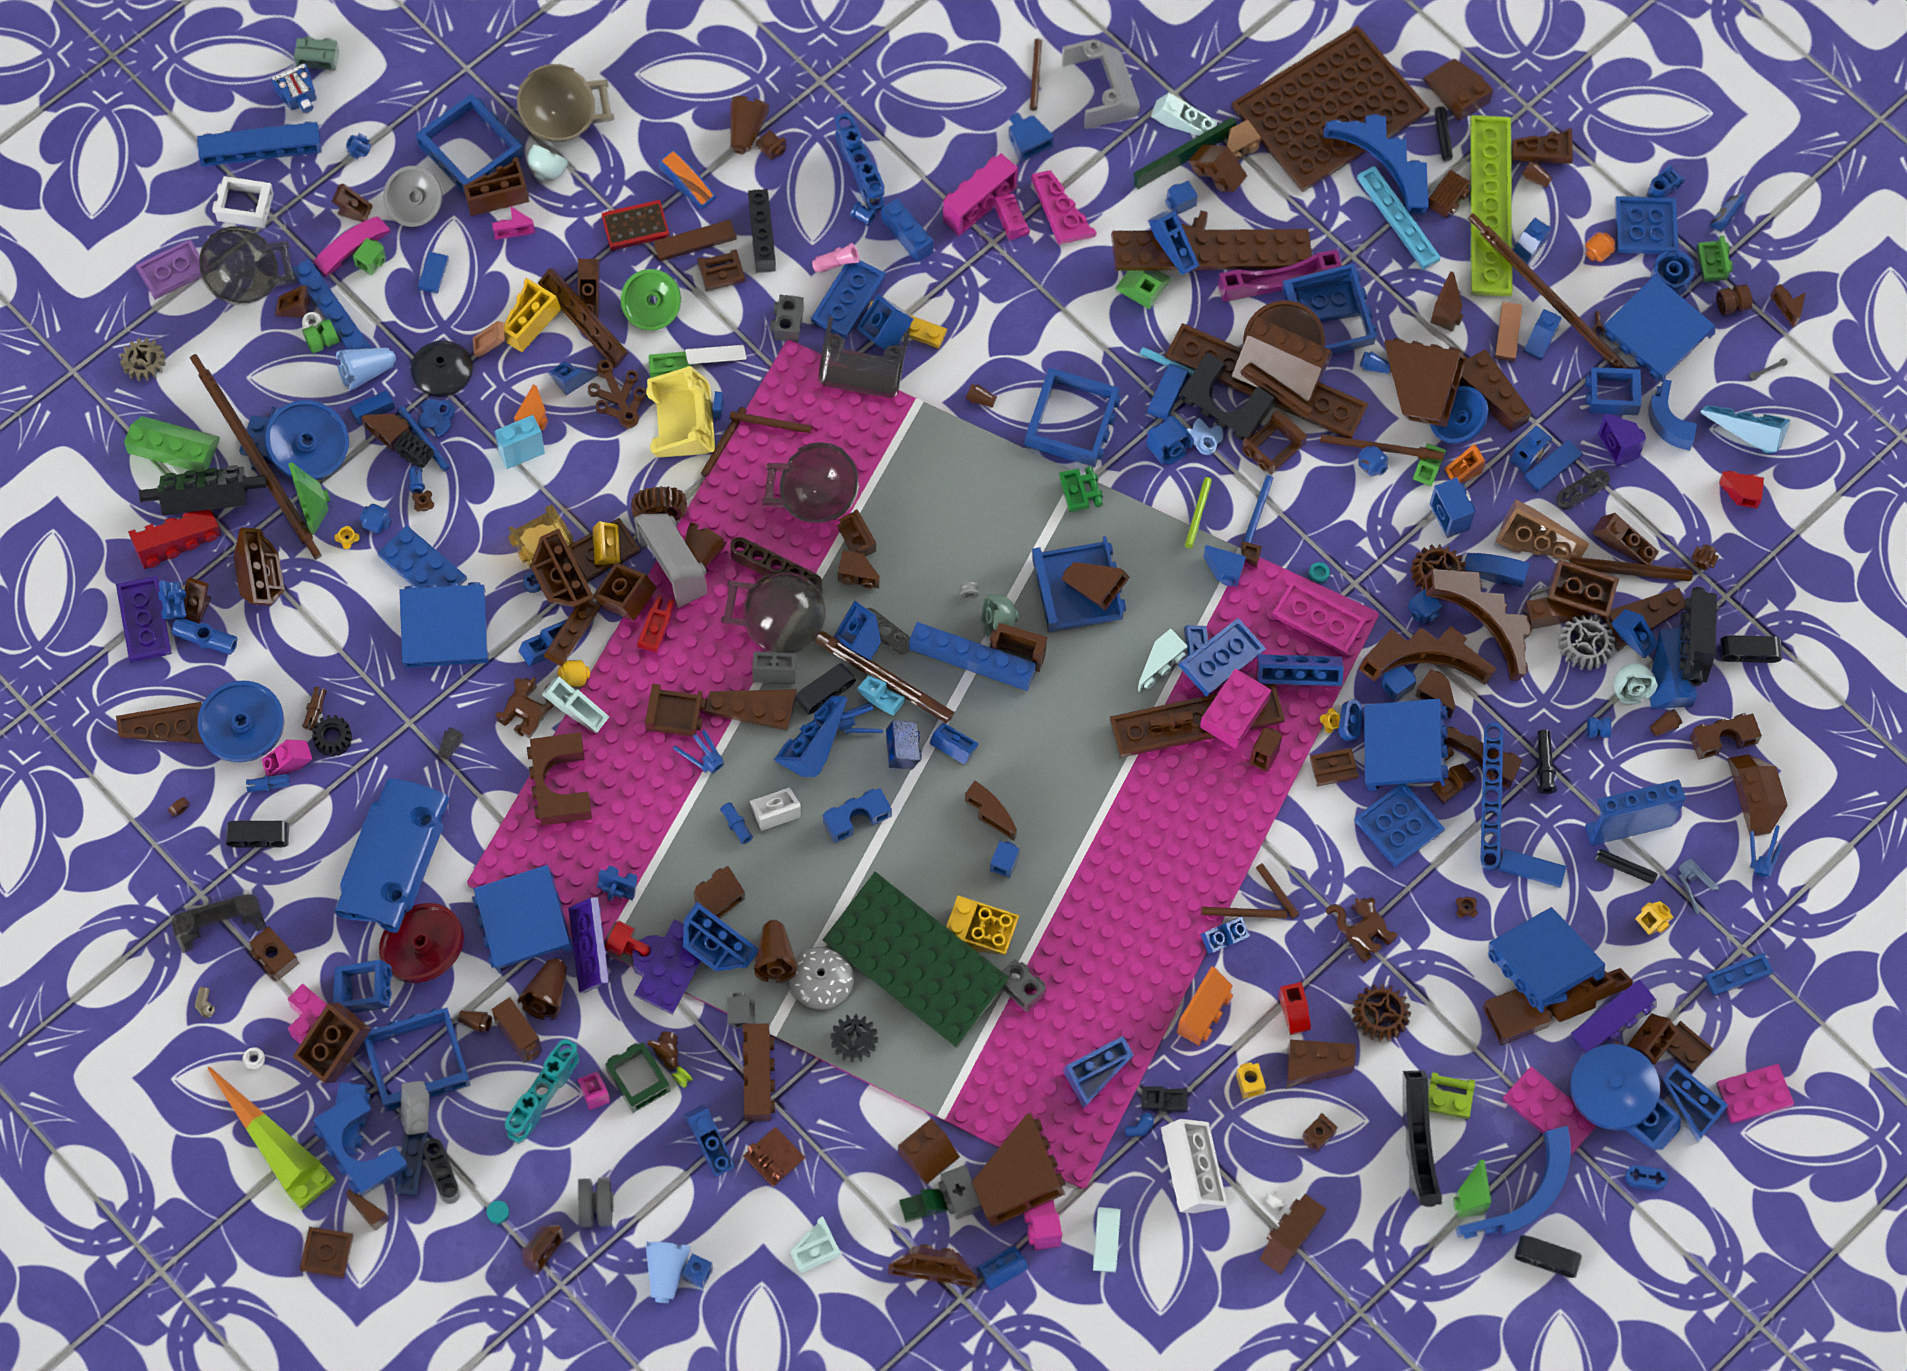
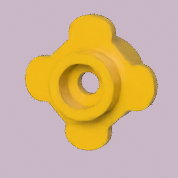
M345 526L335 534L334 538L336 542L342 544L344 549H350L354 542L359 541L360 536L358 533H354L350 526Z
M1329 708L1325 715L1322 714L1320 716V722L1324 725L1326 733H1332L1333 729L1339 728L1340 715L1333 708Z

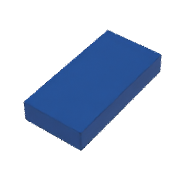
M429 251L418 284V290L438 294L449 261L448 255Z

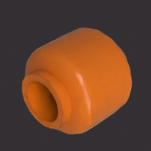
M1597 232L1585 243L1587 250L1585 254L1591 261L1603 262L1615 251V241L1608 233Z

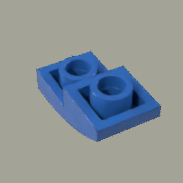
M1242 916L1200 934L1208 954L1250 937Z

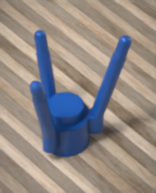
M871 702L843 712L838 726L839 731L845 730L846 734L883 733V729L852 728V726L856 725L855 716L873 710Z
M702 730V733L712 751H709L697 734L693 735L699 746L706 753L702 758L703 764L677 746L673 747L679 754L700 767L704 773L709 771L711 774H714L724 765L723 758L718 753L706 730Z
M1779 825L1775 827L1767 857L1760 856L1758 860H1756L1754 831H1750V868L1754 869L1755 875L1770 877L1773 874L1775 863L1782 849V844H1779L1772 858L1780 829Z

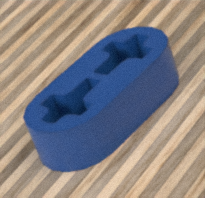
M1633 1165L1627 1170L1625 1181L1632 1187L1659 1191L1668 1183V1175L1659 1168ZM1634 1171L1637 1172L1638 1176H1641L1637 1181L1634 1180L1633 1176H1630ZM1656 1175H1659V1178L1663 1181L1660 1184H1656V1180L1648 1178H1654Z

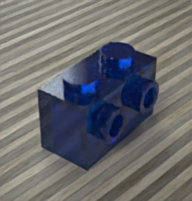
M892 720L885 730L889 768L913 770L922 759V751L919 749L920 732L917 730V722Z

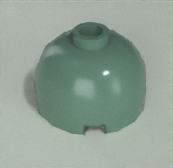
M988 594L989 598H985L983 601L982 621H986L987 627H983L985 634L991 636L992 630H997L999 623L1013 627L1015 622L1018 621V610L1015 609L1014 604L1009 598L1003 595Z

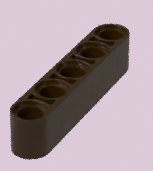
M736 537L731 541V557L735 562L807 598L817 599L822 595V578L818 574L743 537ZM743 548L744 551L737 552L735 549ZM755 557H761V558H763V559L760 560V561H755V560H754ZM780 566L781 569L773 570L772 567ZM792 575L799 576L798 579H791L790 577ZM811 584H816L818 587L810 588L808 586Z

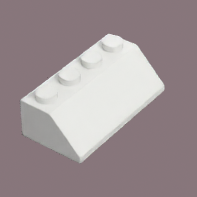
M1179 1119L1161 1127L1162 1139L1167 1153V1161L1171 1171L1179 1211L1198 1213L1227 1207L1209 1122Z

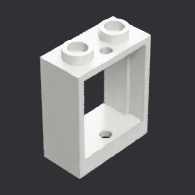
M223 176L222 184L219 183L217 188L218 200L214 201L213 213H215L217 221L265 228L274 194L272 185L266 182ZM228 190L260 194L256 212L224 208Z

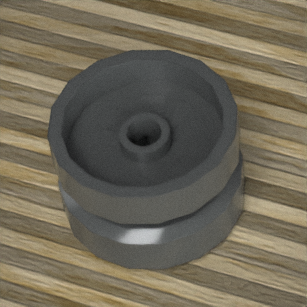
M610 1177L598 1178L596 1181V1192H593V1183L590 1178L578 1179L580 1228L593 1226L594 1213H597L600 1227L612 1226L614 1198L613 1191H611Z

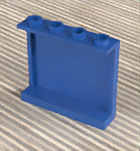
M1656 275L1604 324L1605 337L1612 343L1615 341L1624 354H1630L1638 366L1641 368L1645 367L1649 370L1652 378L1661 382L1706 337L1710 339L1715 334V325Z
M1103 536L1102 542L1042 552L1041 547L1032 548V561L1048 632L1123 619L1126 604L1125 600L1120 598L1122 589L1106 611H1104L1069 587L1061 579L1066 568L1071 566L1073 562L1117 568L1116 562H1112L1111 555H1113L1112 544L1107 542L1106 536Z
M470 582L468 585L459 586L458 583L447 584V587H438V585L431 584L426 585V588L406 586L404 589H399L402 664L404 668L489 663L485 606L486 589L484 584L480 585V582Z
M1440 699L1364 705L1365 784L1369 791H1377V786L1432 781H1440L1441 785L1445 786V778H1448V766L1445 765V758H1448L1447 745H1444V738L1448 737L1447 726L1444 725V719L1447 718V707L1443 706Z
M1677 779L1597 799L1601 812L1598 820L1585 825L1591 846L1672 827L1686 800L1680 780Z
M548 865L473 888L475 896H472L475 908H479L480 915L477 916L481 929L484 928L486 933L483 936V941L486 948H490L491 955H488L491 968L495 967L498 973H502L501 968L562 948L565 952L574 950L553 873Z
M1553 907L1546 909L1489 942L1488 957L1490 961L1500 967L1503 975L1506 978H1510L1516 989L1522 992L1528 998L1529 1003L1541 1013L1544 1012L1546 1002L1591 976L1597 981L1604 977L1605 963Z

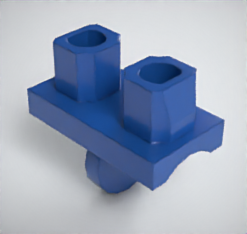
M161 580L159 582L160 591L158 596L163 605V610L161 611L162 618L168 620L184 618L186 616L184 605L186 591L181 588V582Z
M611 865L606 870H600L597 887L602 889L603 892L608 893L607 900L613 901L616 896L633 901L636 894L637 875L627 873L625 878L618 876L619 870Z

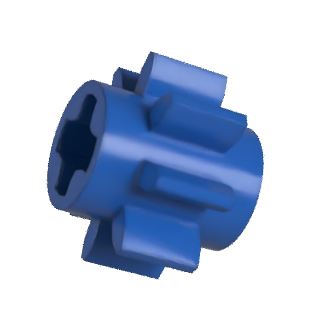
M361 133L358 136L351 135L346 142L349 155L355 159H358L359 156L366 157L371 149L368 137Z

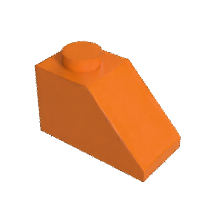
M533 384L517 411L514 421L517 422L534 415L540 430L544 431L548 423L546 410L538 388Z

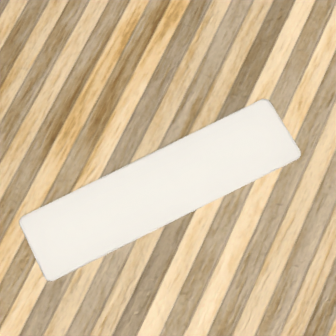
M744 345L685 350L688 364L747 359Z

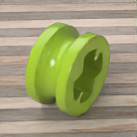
M677 1067V1072L672 1073L671 1077L681 1087L686 1088L687 1082H691L693 1079L683 1068Z

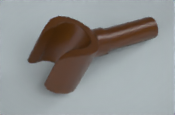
M1596 311V323L1593 331L1596 333V329H1599L1602 332L1601 336H1603L1605 333L1604 325L1601 324L1600 311Z

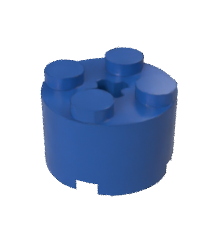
M1681 251L1663 252L1654 263L1650 280L1656 275L1681 296L1688 290L1694 276L1693 261Z
M1174 416L1168 417L1165 422L1158 427L1153 426L1147 432L1149 437L1146 445L1162 465L1164 463L1167 465L1176 463L1187 454L1185 450L1188 446L1192 448L1194 444L1192 435Z

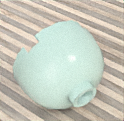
M532 145L528 153L527 164L530 170L534 172L533 176L535 178L545 181L546 178L556 179L561 176L567 167L568 160L551 153L545 148Z
M1639 663L1628 664L1622 667L1616 673L1613 682L1617 697L1622 703L1628 705L1641 703L1638 699H1642L1645 696L1647 699L1650 698L1658 686L1652 671L1647 666Z

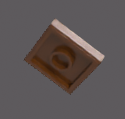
M309 1226L299 1270L301 1272L344 1278L353 1242V1233Z

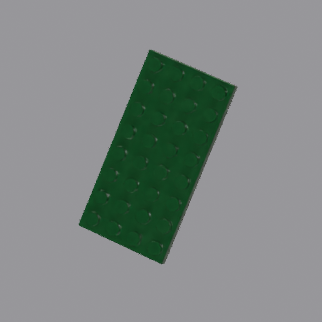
M876 871L822 939V941L955 1047L961 1044L1010 980L1009 976Z

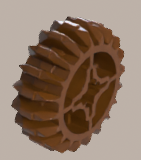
M653 486V488H645V490H640L634 494L632 498L631 509L633 517L641 514H667L668 516L672 515L678 521L687 513V498L682 490H677L675 487Z
M1431 544L1429 550L1424 547L1421 553H1416L1410 568V573H1412L1411 579L1416 581L1414 584L1415 588L1421 587L1420 592L1424 590L1425 574L1427 575L1432 569H1439L1440 566H1442L1441 570H1452L1453 568L1454 571L1467 572L1464 569L1466 562H1461L1462 555L1456 556V549L1451 552L1449 551V545L1443 549L1441 544L1437 548Z
M1382 983L1378 989L1373 984L1371 990L1366 987L1363 990L1364 994L1359 993L1357 995L1358 1000H1354L1353 1005L1355 1008L1352 1009V1014L1356 1015L1353 1017V1022L1358 1023L1357 1030L1364 1029L1363 1036L1369 1033L1371 1034V1040L1378 1036L1379 1042H1382L1383 1037H1386L1389 1042L1392 1039V1035L1398 1038L1399 1032H1405V1026L1409 1025L1410 1022L1408 1019L1411 1016V1012L1408 1011L1410 1003H1404L1406 996L1399 997L1400 989L1393 992L1392 985L1385 989ZM1373 999H1383L1379 1003H1368ZM1389 1001L1396 1007L1398 1014L1390 1008ZM1385 1006L1383 1010L1384 1014L1381 1015L1380 1020H1378V1017L1380 1015L1378 1013L1380 1012L1382 1007ZM1365 1012H1368L1367 1015L1374 1019V1024L1367 1019ZM1385 1022L1392 1023V1022H1394V1024L1391 1025V1026L1380 1027V1025H1381L1382 1023H1385Z

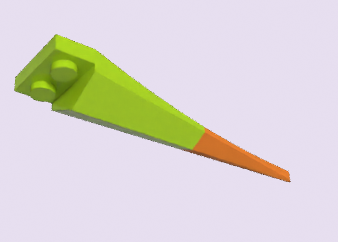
M208 1067V1071L284 1190L301 1211L336 1183L335 1178L317 1158L216 1071Z

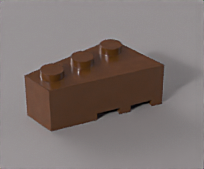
M518 157L512 159V163L504 167H497L496 171L486 176L484 174L463 186L470 216L529 202L527 187Z
M1306 1194L1300 1200L1297 1198L1294 1200L1289 1208L1291 1210L1289 1215L1284 1213L1279 1220V1228H1273L1266 1238L1269 1242L1259 1259L1280 1275L1285 1271L1291 1258L1295 1257L1297 1250L1306 1242L1327 1210Z

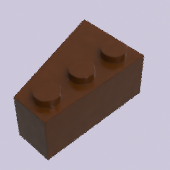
M1290 1039L1287 1048L1286 1089L1299 1084H1309L1316 1080L1352 1073L1355 1066L1356 1044Z

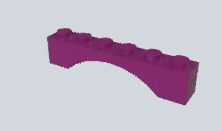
M1335 249L1317 253L1299 263L1268 271H1245L1238 269L1220 273L1218 288L1222 301L1228 302L1283 290L1282 285L1285 280L1341 267L1342 264L1338 251Z

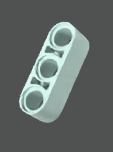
M1098 1207L1093 1270L1116 1272L1120 1209Z

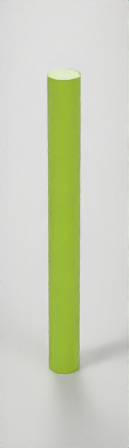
M1209 477L1204 478L1185 542L1186 548H1192L1212 483V479Z

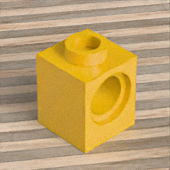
M1252 1062L1240 1065V1068H1237L1236 1078L1243 1099L1264 1094L1266 1086L1259 1063L1252 1064ZM1250 1075L1253 1076L1256 1081L1253 1083H1249L1245 1080L1244 1077Z

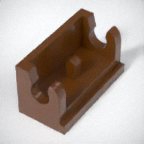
M858 509L839 519L840 523L837 525V528L851 552L862 553L865 557L876 552V541Z

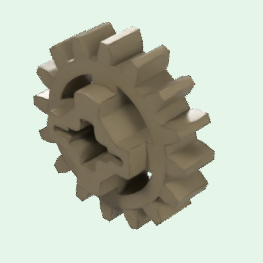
M137 338V343L134 344V342L130 341V347L124 346L125 353L120 354L122 359L120 363L124 367V373H129L131 379L136 376L138 381H141L142 377L149 381V376L152 375L156 378V372H163L161 366L166 365L164 360L166 356L162 346H157L155 340L150 343L148 338H145L144 342Z

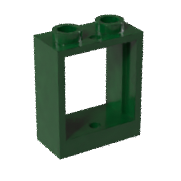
M644 1042L632 1044L626 1049V1052L621 1055H613L605 1063L606 1071L632 1113L671 1092L669 1082ZM643 1054L659 1082L632 1097L615 1069Z

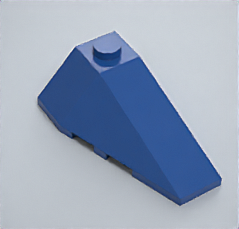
M831 696L814 713L815 719L807 725L804 724L800 728L801 733L794 740L790 738L774 760L801 777L815 778L819 775L830 753L847 702L846 696Z

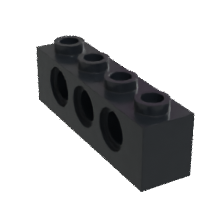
M768 189L748 190L756 273L776 271V259Z

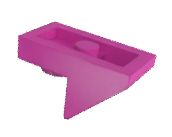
M511 206L512 220H500L492 223L495 240L535 233L533 220Z

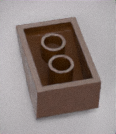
M1455 58L1423 77L1424 82L1459 122L1489 104L1492 98L1493 89L1484 78Z

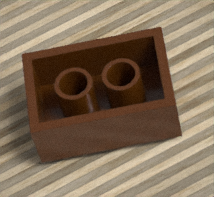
M328 1003L292 1057L323 1083L336 1082L372 1029L341 1003Z

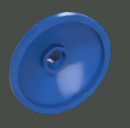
M1459 386L1447 427L1430 424L1432 432L1438 439L1448 444H1460L1471 440L1482 430L1487 421V401L1478 390L1468 386Z

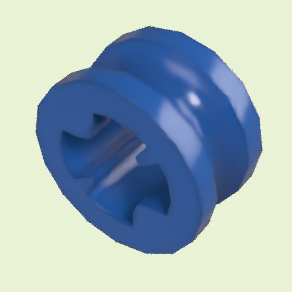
M527 573L523 578L525 590L529 593L539 592L541 587L537 579V585L534 583V586H530L528 582L529 580L532 582V579H536L534 573Z

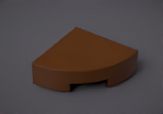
M1242 541L1241 554L1246 556L1245 561L1257 567L1262 546Z

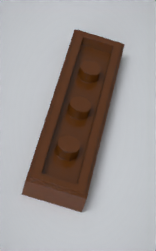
M729 219L653 241V245L659 262L737 239Z
M591 600L575 607L545 652L544 657L562 667L600 611L601 605Z

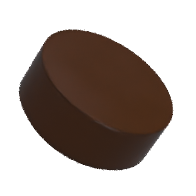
M182 797L169 807L168 812L173 817H177L188 809L190 803L185 797Z

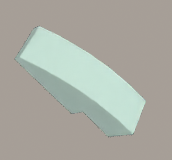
M560 677L554 678L542 693L547 700L594 733H597L609 718L605 712L578 689L574 690Z

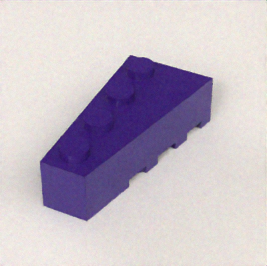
M1639 979L1571 1032V1036L1586 1054L1593 1048L1618 1039L1623 1031L1627 1028H1632L1642 1017L1650 1014L1657 1007V1000Z

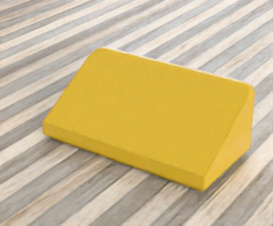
M599 521L593 526L594 562L596 565L620 563L618 524Z

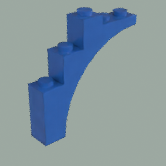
M1371 114L1365 117L1363 123H1360V121L1341 122L1339 120L1326 122L1323 129V137L1344 140L1371 153L1391 173L1398 185L1403 199V206L1408 213L1424 215L1428 209L1427 162L1419 160L1407 162L1406 139H1400L1399 137L1387 139L1386 116Z

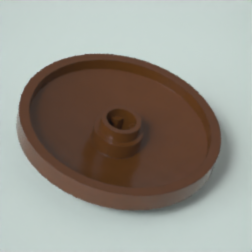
M1289 300L1275 301L1256 311L1248 321L1243 336L1244 345L1256 317H1259L1325 347L1326 343L1325 332L1317 315L1307 306Z

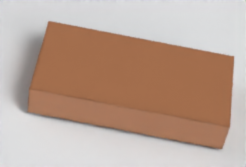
M497 321L473 337L474 356L481 357L505 341L503 322Z

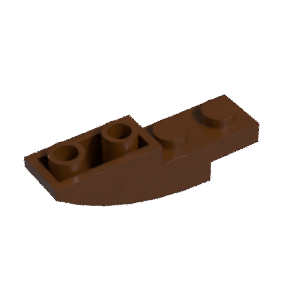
M1621 968L1608 973L1605 971L1604 977L1598 981L1591 976L1565 991L1567 1001L1548 1005V1008L1559 1022H1563L1596 1008L1597 1001L1628 989L1633 985V980Z

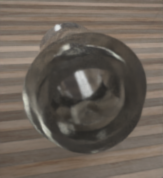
M449 727L447 731H444L437 755L445 760H449L450 756L463 742L464 734Z

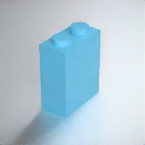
M534 415L495 430L498 451L507 469L545 454L542 432Z

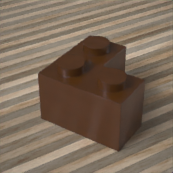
M1202 145L1189 160L1194 173L1198 176L1211 177L1215 182L1216 188L1221 192H1234L1248 177L1228 146Z

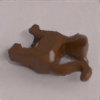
M526 677L523 679L516 678L514 680V693L508 698L504 711L497 712L495 718H497V722L506 726L515 716L523 719V722L515 726L514 732L521 737L526 735L530 739L538 729L539 723L543 720L546 713L553 708L554 704L547 699L546 703L541 704L528 698L537 688V685L534 684L536 681L535 677L531 680Z
M1372 897L1360 900L1358 898L1355 899L1356 904L1351 905V908L1364 919L1350 927L1345 924L1347 914L1341 905L1332 904L1328 906L1326 914L1338 913L1337 926L1339 930L1345 934L1355 953L1364 964L1373 957L1370 951L1376 953L1382 948L1379 943H1374L1371 940L1373 937H1379L1386 945H1390L1397 939V933L1390 932L1387 929L1383 917L1376 911V901Z

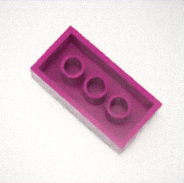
M1002 153L992 157L985 167L976 170L972 178L968 181H963L953 194L949 193L944 198L943 222L960 237L995 207L996 197L1008 195L1017 188L1018 167Z

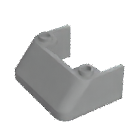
M1096 39L1064 46L1062 51L1061 64L1063 67L1101 58L1112 88L1103 93V106L1085 110V129L1133 118L1139 113L1140 103L1120 50Z
M641 514L635 517L634 522L639 546L641 549L649 546L672 583L676 606L680 608L707 594L704 576L707 574L706 569L702 563L698 564L676 529L677 523L674 517L667 514Z

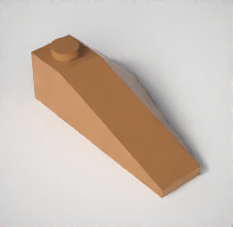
M1515 499L1506 514L1495 540L1497 543L1515 552L1525 551L1531 552L1534 555L1543 554L1564 560H1569L1570 557L1582 558L1589 546V543L1517 499Z

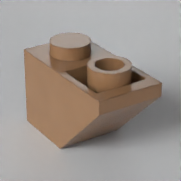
M1246 120L1231 128L1227 146L1237 161H1239L1242 156L1248 153L1252 154L1258 150L1261 137L1249 120Z

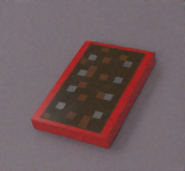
M660 200L601 213L611 251L670 237Z

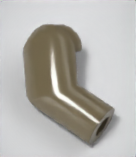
M199 987L195 1008L201 1016L209 1018L215 1013V1007L207 1001L210 989Z

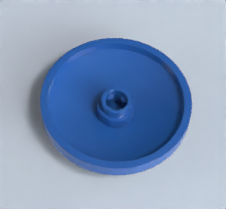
M300 400L286 404L272 416L265 433V447L271 462L286 476L292 478L288 463L293 462L315 480H321L333 474L342 465L348 452L349 436L343 420L333 409L320 402Z
M234 681L218 687L204 700L198 714V730L204 745L215 756L229 762H249L263 757L276 746L284 730V713L278 698L267 687L252 681Z
M1607 1044L1593 1048L1580 1058L1572 1073L1570 1091L1576 1108L1588 1121L1601 1128L1624 1130L1641 1124L1651 1115L1659 1098L1660 1082L1654 1066L1642 1053L1625 1045Z

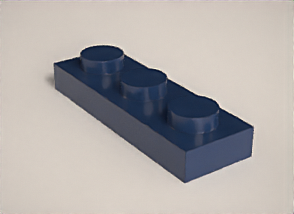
M404 1132L401 1155L407 1163V1169L397 1175L396 1195L418 1197L425 1155L423 1147L427 1141L428 1132L411 1135Z

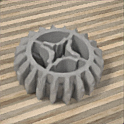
M1584 615L1580 617V620L1574 617L1572 622H1566L1565 627L1561 628V634L1558 636V641H1560L1558 649H1562L1560 654L1561 656H1566V662H1573L1572 667H1575L1577 664L1580 665V670H1583L1584 666H1587V669L1590 671L1593 666L1598 669L1601 664L1605 665L1608 661L1607 659L1612 657V651L1615 649L1613 644L1615 637H1611L1612 630H1606L1607 623L1600 624V618L1597 621H1593L1592 615L1588 620H1586ZM1576 633L1577 640L1571 644L1570 636ZM1601 642L1602 650L1597 653L1595 651L1596 645Z

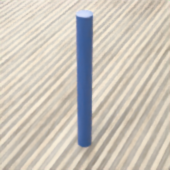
M404 406L397 409L399 415L408 422L409 428L420 440H424L425 444L430 446L429 448L433 449V459L443 471H447L450 468L449 464Z
M1270 475L1265 477L1243 540L1244 542L1252 543L1274 479Z

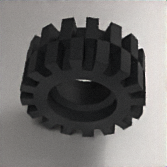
M403 432L394 445V450H396L397 454H400L401 458H405V461L421 468L427 465L434 454L433 449L429 448L430 446L425 444L424 440H420L418 436L415 437L412 433L409 434L408 432Z
M327 715L326 720L322 717L320 718V723H315L316 728L312 729V738L315 747H317L320 753L323 752V755L327 756L329 753L330 757H334V753H337L339 756L342 750L346 752L347 746H351L352 733L347 721L345 722L344 718L340 717L338 719L337 715L331 718L330 715ZM328 730H338L340 738L335 742H327L324 739V735Z

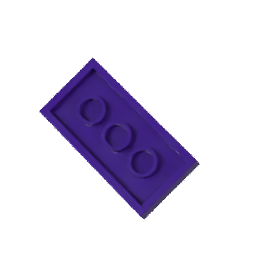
M158 576L116 584L130 663L172 654L166 619L162 618L161 614L163 605L158 596L160 591Z
M598 897L588 898L568 908L579 993H587L609 983L606 949L603 940L604 930L601 925V907Z

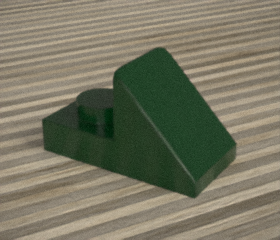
M921 1189L919 1195L899 1200L905 1223L948 1211L944 1195H942L940 1189Z

